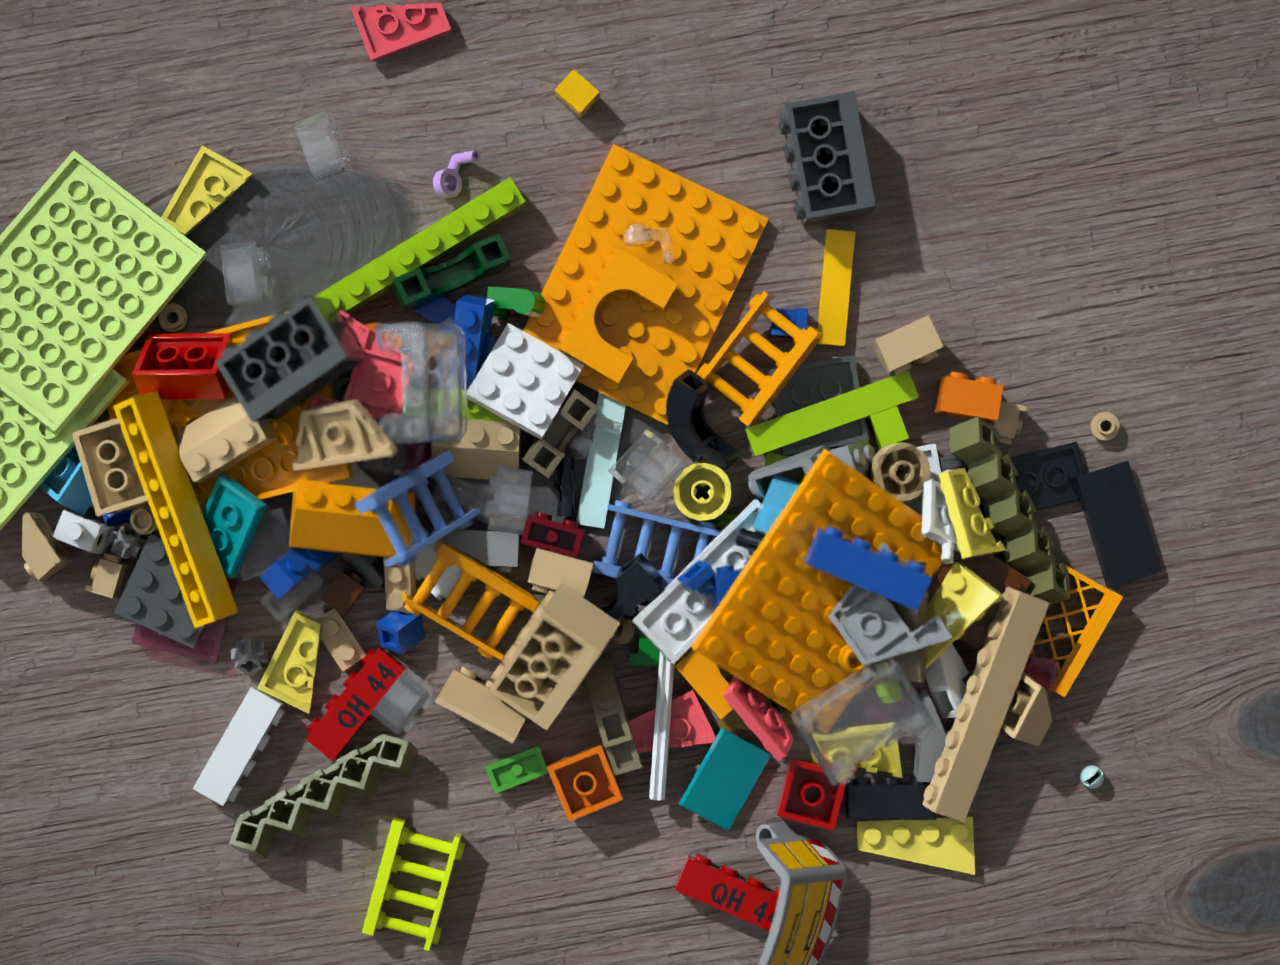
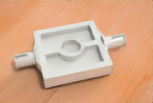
M930 479L924 482L922 535L941 544V562L951 564L954 562V550L959 553L961 552L957 546L956 534L949 518V510L945 495L941 490V483Z

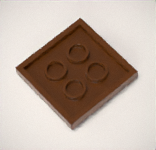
M954 550V562L951 564L942 563L930 581L925 593H928V605L955 562H961L1001 594L1005 593L1007 586L1025 592L1032 580L992 554L962 559L961 553ZM994 603L979 621H975L970 625L960 639L980 651L987 639L988 627L998 611V603Z

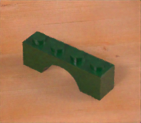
M497 233L472 244L467 250L448 261L427 268L419 267L394 278L392 288L403 312L406 313L509 268L511 257L500 234Z

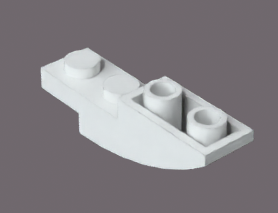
M952 643L925 670V678L942 718H953L955 720L957 707L962 703L967 690L962 679L969 672Z

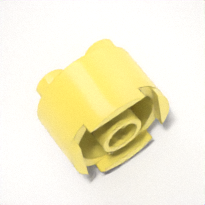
M696 463L686 467L678 475L674 483L673 498L675 505L684 516L695 521H709L720 516L727 509L731 500L732 490L729 478L723 470L709 463ZM697 485L709 487L710 490L707 492L708 499L705 500L703 497L697 499L695 497L697 493L695 487Z

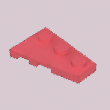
M419 3L402 6L376 5V7L350 6L371 62L452 32L441 3Z
M733 675L723 695L728 705L738 713L746 726L755 733L765 749L771 752L777 761L786 757L794 738L778 710L774 707L770 708L763 693Z
M693 689L672 699L669 748L713 743L716 736ZM655 708L629 720L638 753L653 751Z

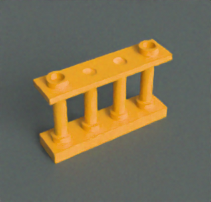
M763 291L762 294L758 293L753 297L748 305L750 308L748 313L709 364L704 363L696 373L737 404L743 413L739 420L750 427L756 425L823 337L821 332L811 326L807 330L805 328L801 330L771 307L769 303L774 296L766 291ZM761 314L794 338L795 346L789 353L787 351L783 353L751 328ZM743 337L776 361L778 368L772 376H765L733 351ZM726 360L759 385L758 389H760V392L754 399L746 398L716 374Z
M440 538L432 546L435 553L438 554L436 556L437 562L415 596L413 597L405 591L401 594V598L405 603L404 608L416 616H419L420 613L424 614L479 647L477 651L486 658L492 660L494 656L502 661L504 654L497 647L500 640L520 610L524 611L527 608L534 612L540 602L533 594ZM454 564L462 569L460 572L462 576L439 611L424 602L447 566L451 567ZM479 579L486 583L484 587L486 591L462 626L448 617L470 583ZM502 593L510 598V605L489 638L485 640L473 633V630L496 596L499 597Z

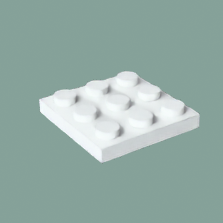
M508 323L466 392L465 398L542 440L583 370L584 365Z

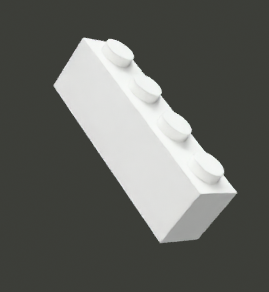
M252 686L193 789L222 806L227 804L228 801L234 802L242 789L238 784L243 775L248 777L256 765V761L253 760L258 750L263 752L271 738L267 735L272 725L277 727L285 714L282 707L285 702L258 690L257 686Z

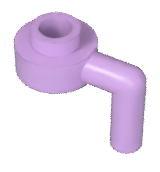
M478 150L454 154L448 168L435 173L433 188L439 197L444 199L451 198L461 192L462 180L458 173L460 166L479 161L480 153Z

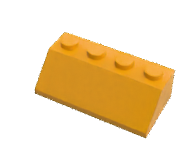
M297 481L292 499L290 548L389 558L397 554L377 513L373 514L372 510L360 514L354 504L378 489ZM408 492L407 498L414 509L415 493ZM391 499L387 501L389 504L388 510L406 546L409 547L412 532L397 502H393Z

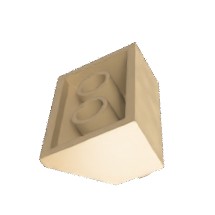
M236 396L177 431L180 458L194 483L210 481L279 438L271 423H252Z
M433 417L432 457L450 450L455 461L445 467L447 470L445 472L446 477L519 482L522 429L505 421Z
M118 418L72 432L97 517L149 504Z
M463 666L461 670L453 669L435 703L513 744L527 717L489 691L494 682L488 680L485 684L477 680L478 674Z

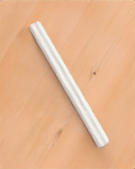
M659 652L649 798L655 801L665 799L674 664L670 663L661 652Z

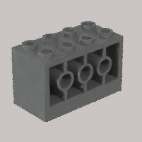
M855 91L785 104L778 122L781 135L786 134L787 137L784 155L786 163L792 164L789 182L791 191H797L798 198L794 203L796 219H802L803 226L871 214L876 207ZM818 128L823 132L822 136L814 134L812 132L813 129ZM819 156L828 160L827 165L818 162ZM825 184L833 187L832 193H827V191L822 189Z
M308 295L298 298L293 302L292 305L294 307L286 313L280 312L271 317L269 325L262 330L257 328L245 336L246 341L239 346L232 345L221 353L223 357L215 362L252 423L275 422L367 359L330 299Z

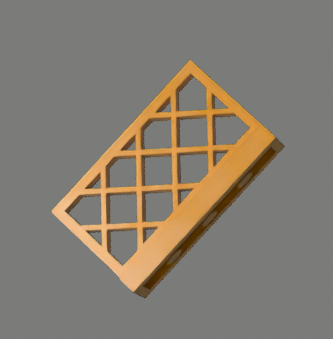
M1067 565L1065 567L1068 574L1075 577L1078 588L1070 590V594L1079 592L1083 609L1066 613L1064 602L1062 601L1060 604L1063 614L1046 618V615L1044 616L1042 623H1045L1049 639L1034 642L1033 646L1050 642L1054 658L1037 663L1032 647L1031 654L1034 664L1026 665L1023 670L1033 680L1065 698L1123 598L1118 593L1112 592ZM1079 580L1089 586L1081 588ZM1094 588L1104 594L1098 605L1086 607L1082 591ZM1096 609L1091 618H1089L1088 611ZM1084 612L1087 621L1084 630L1072 632L1067 616ZM1064 617L1068 634L1052 638L1047 621ZM1081 634L1075 644L1073 636ZM1070 637L1072 651L1069 655L1057 657L1053 641ZM1066 659L1065 663L1060 669L1058 661ZM1055 662L1058 675L1054 682L1050 683L1041 678L1038 666ZM1035 667L1037 675L1027 669Z

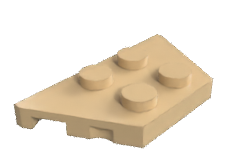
M357 399L308 407L300 412V432L297 435L296 446H299L297 460L293 462V469L297 471L393 456L398 450Z

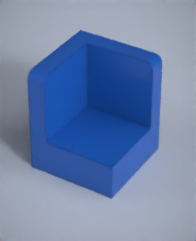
M774 308L801 330L803 328L807 330L808 308H796V310ZM771 321L770 337L794 339Z
M392 611L376 623L381 646L400 655H403L425 637L421 614L416 616L414 614Z

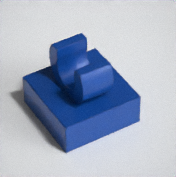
M700 560L677 578L683 588L692 592L697 590L706 597L715 590L709 579L716 573L708 563Z

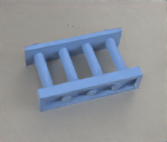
M450 450L428 459L354 503L360 514L372 510L373 514L377 513L397 553L385 561L387 567L399 563L400 567L412 563L416 560L415 554L455 529L460 531L472 525L471 519L481 513L479 508L464 512L445 475V472H447L445 467L455 461ZM429 476L431 479H435L454 517L447 523H445L426 486L428 483L426 478ZM409 488L412 491L416 490L435 528L428 535H426L407 498V495H409L407 489ZM391 499L393 502H397L416 540L409 547L406 546L388 510L389 504L387 501Z
M615 500V504H608L607 510L616 513L605 557L602 556L601 562L594 561L592 572L616 578L618 570L621 568L617 566L619 560H616L627 515L644 519L635 557L640 553L645 557L647 556L655 522L672 526L662 568L658 570V573L663 578L660 589H664L674 579L675 574L672 572L683 529L700 532L694 559L709 545L711 535L717 537L722 531L716 530L717 524L700 521L699 526L631 510V503Z

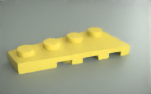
M961 562L954 563L927 605L925 623L937 615L953 638L928 646L925 670L946 651V648L954 640H958L966 633L965 630L975 621H979L994 603H998L1004 597Z
M966 816L964 822L949 817H936V820H856L857 849L859 851L975 875L973 816Z

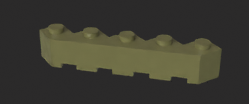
M979 416L950 427L949 449L951 454L968 464V476L978 496L986 500L987 513L985 518L989 517L994 526L992 529L1005 537L1004 557L1006 563L1032 580L1024 593L1049 602V606L1070 599L1068 571L1064 563H1057L1051 551L1055 548L1045 526L1039 527L1033 515L1037 510L1027 490L1022 492L1016 482L1015 477L1019 474L1009 454L1003 456L996 442L1000 439L996 428Z
M385 734L379 735L372 739L373 742L359 750L355 749L336 760L337 763L323 771L321 769L301 780V783L288 791L283 790L264 801L265 804L238 816L229 845L240 852L267 859L275 833L280 832L302 838L311 811L338 818L347 791L374 798L383 770L409 777L418 749L408 740Z

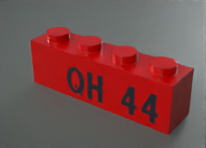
M382 647L378 648L377 651L371 649L361 661L365 666L358 674L353 671L343 683L346 687L340 697L334 694L325 705V708L328 710L322 719L317 716L306 729L310 733L306 740L332 761L338 757L408 670L405 665Z
M696 853L695 857L688 855L676 882L675 891L770 931L780 888H776L774 892L765 888L766 883L750 876L746 880L737 876L739 871L729 866L723 865L720 869L711 865L712 860L698 853Z

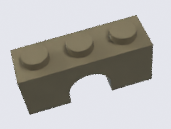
M571 389L542 440L534 437L520 459L549 478L565 456L563 452L570 439L577 431L584 429L599 407L578 391Z

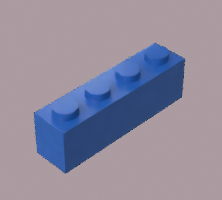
M828 526L826 530L818 527L804 559L808 565L917 611L931 581V577L925 572V566L914 561H910L908 565L898 561L899 556L885 549L881 553L870 549L871 543L855 537L854 542L843 537V531L832 526Z

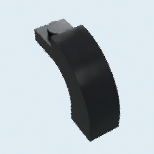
M688 369L674 379L668 393L666 415L670 431L680 449L694 463H698L705 458L710 464L725 471L738 461L742 452L718 436L708 425L704 415V402L712 385Z

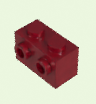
M538 511L535 512V516H527L520 543L578 558L585 530L579 529L581 523L564 519L563 524L551 521L552 515Z

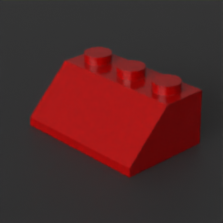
M148 334L132 373L140 395L157 391L160 400L225 399L230 386L215 362L223 357L221 353L225 349L233 345L232 334Z

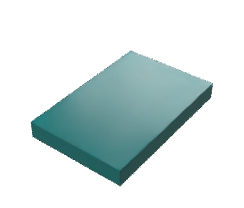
M224 473L217 477L203 511V517L223 572L227 578L233 579L239 573L267 505Z
M721 727L679 804L729 831L769 761L771 754Z

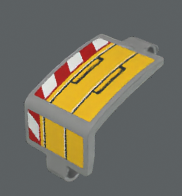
M782 822L760 825L756 831L757 847L767 863L781 878V886L770 933L758 965H819L828 947L840 910L846 881V868L818 835L807 834L797 836L786 823Z

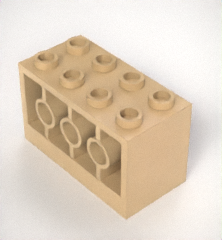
M561 584L556 592L550 590L537 607L529 622L525 625L517 640L491 676L495 682L489 691L547 731L601 654L620 623L564 584Z

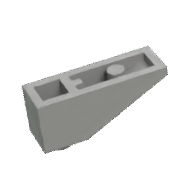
M453 530L441 538L488 566H495V572H512V567H519L520 532Z
M920 689L913 773L918 782H931L935 773L936 761L941 757L945 747L946 733L926 690Z

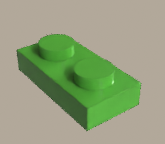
M539 745L485 766L495 794L549 773Z

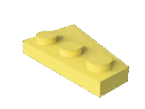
M965 468L939 473L941 490L945 495L949 518L954 527L957 546L961 552L962 559L1005 551L1002 542H996L990 531L994 527L990 518H984L978 507L980 498Z
M295 610L257 687L258 690L310 714L322 622Z

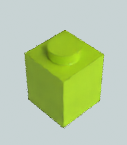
M897 406L867 417L879 449L891 443H901L909 438Z

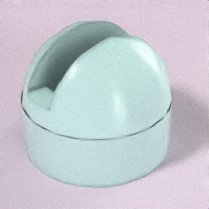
M1088 765L1081 770L1080 781L1085 787L1096 789L1104 782V773L1099 767ZM1098 772L1100 775L1089 784L1087 780Z

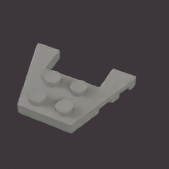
M885 542L877 550L879 553L883 549L892 552ZM852 584L828 616L862 665L953 638L937 615L914 632H910L886 597L855 584Z

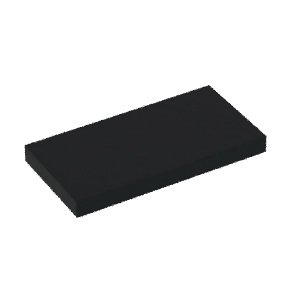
M1077 442L1010 457L1019 474L1015 477V480L1022 492L1027 490L1036 510L1080 500L1073 477L1085 473ZM979 496L980 504L978 507L985 518L987 513L986 500Z
M1129 461L1073 477L1106 587L1113 588L1162 572Z

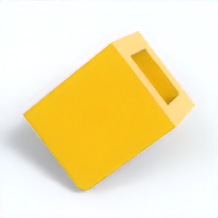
M572 70L554 90L555 95L580 118L600 97V92L576 70Z

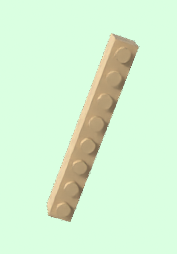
M1008 586L1005 593L1002 594L1004 597L998 602V611L988 627L987 639L984 647L978 653L977 665L973 675L967 681V690L963 701L957 707L956 719L952 729L946 735L942 755L936 761L935 773L930 785L927 786L924 792L922 805L934 813L964 822L1049 606L1047 601Z

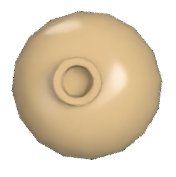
M904 442L891 443L880 448L870 465L871 481L899 501H910L923 492L921 489L924 487V482L930 478V464L926 454L917 447Z

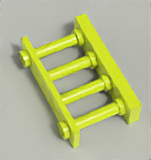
M394 817L362 933L373 936L376 929L382 930V927L425 938L424 950L430 951L432 944L438 945L442 928L437 927L455 859L461 860L465 843L460 842L462 835L456 833L453 843L410 832L409 828L405 827L406 819ZM410 843L450 854L446 870L442 871L402 860V856L397 855L399 845ZM401 871L442 882L438 899L394 888V884L389 883L392 872L397 873ZM390 899L433 910L434 913L430 927L386 916V912H382L384 900L390 901Z

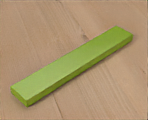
M908 370L745 429L754 457L917 399L919 396Z

